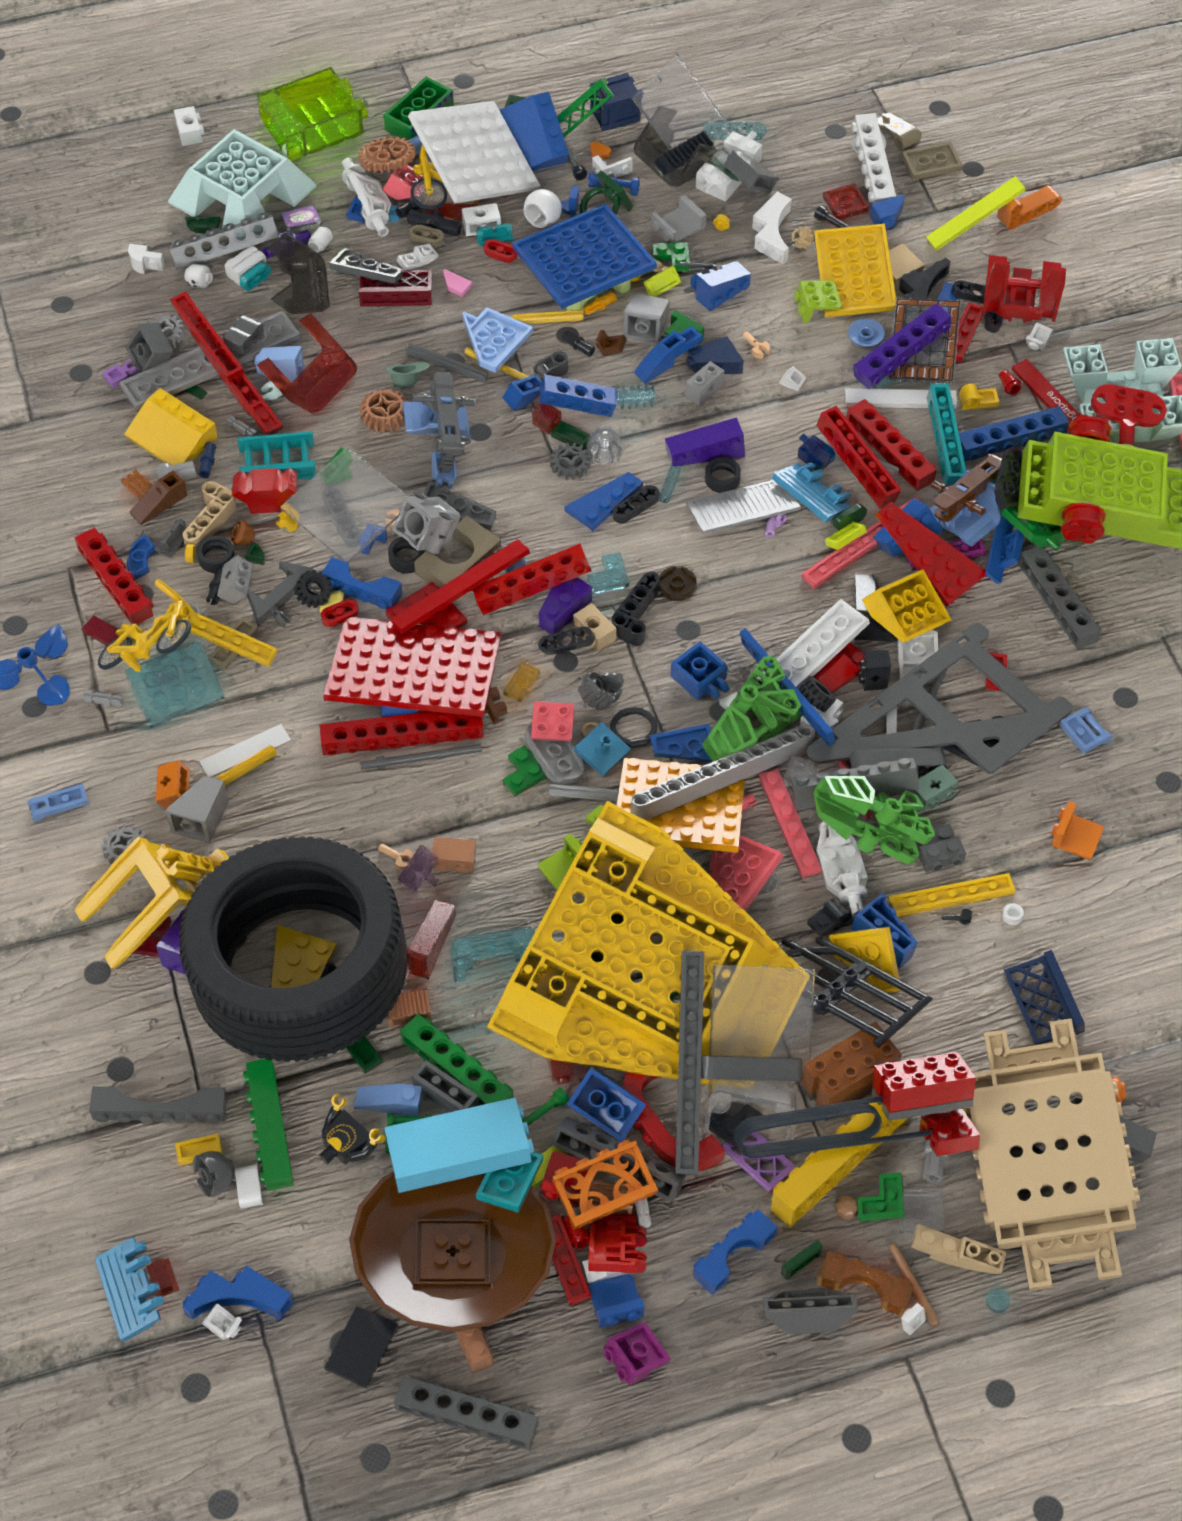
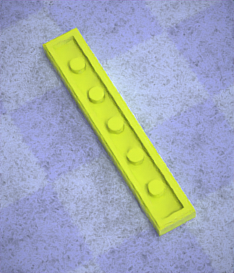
M1016 176L926 236L927 240L938 251L1026 191L1025 187Z

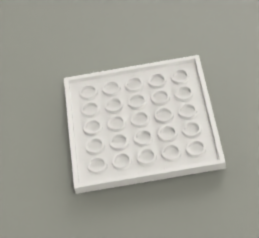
M494 101L413 111L408 115L454 203L539 189V182Z

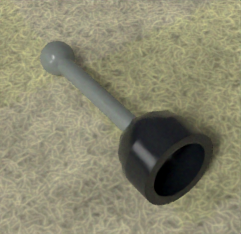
M567 148L569 157L574 165L572 170L574 178L579 181L585 179L587 176L585 167L577 165L572 155V150Z

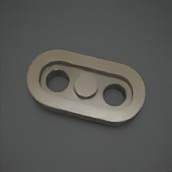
M414 225L410 228V238L414 242L424 245L431 244L432 247H438L444 243V234L439 229L424 225Z

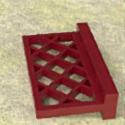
M432 269L403 270V276L398 280L399 284L396 286L386 283V281L367 280L360 276V307L432 305ZM421 276H428L423 280L419 278ZM378 281L382 283L378 286L374 284ZM412 281L418 282L415 285L411 284Z

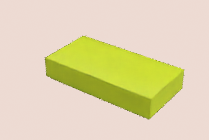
M671 266L643 283L648 295L656 297L678 285L681 281L675 266Z
M853 521L826 538V546L839 550L866 533V526Z

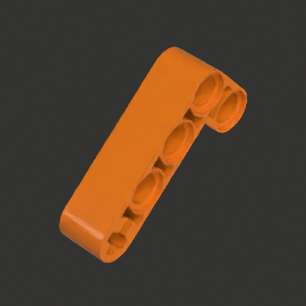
M1046 186L1019 200L1013 199L998 209L997 218L1009 230H1012L1056 208L1061 203L1062 197L1051 186Z

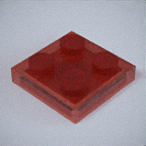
M855 183L823 192V199L834 217L839 220L869 212L870 206Z

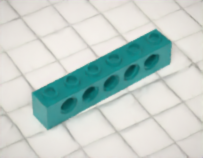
M931 384L927 395V402L943 483L950 486L960 479L966 471L949 384Z

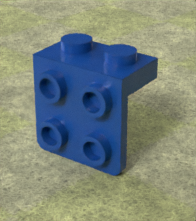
M631 1274L589 1284L588 1288L599 1328L611 1327L621 1322L634 1321L644 1317L645 1306L643 1299H639Z

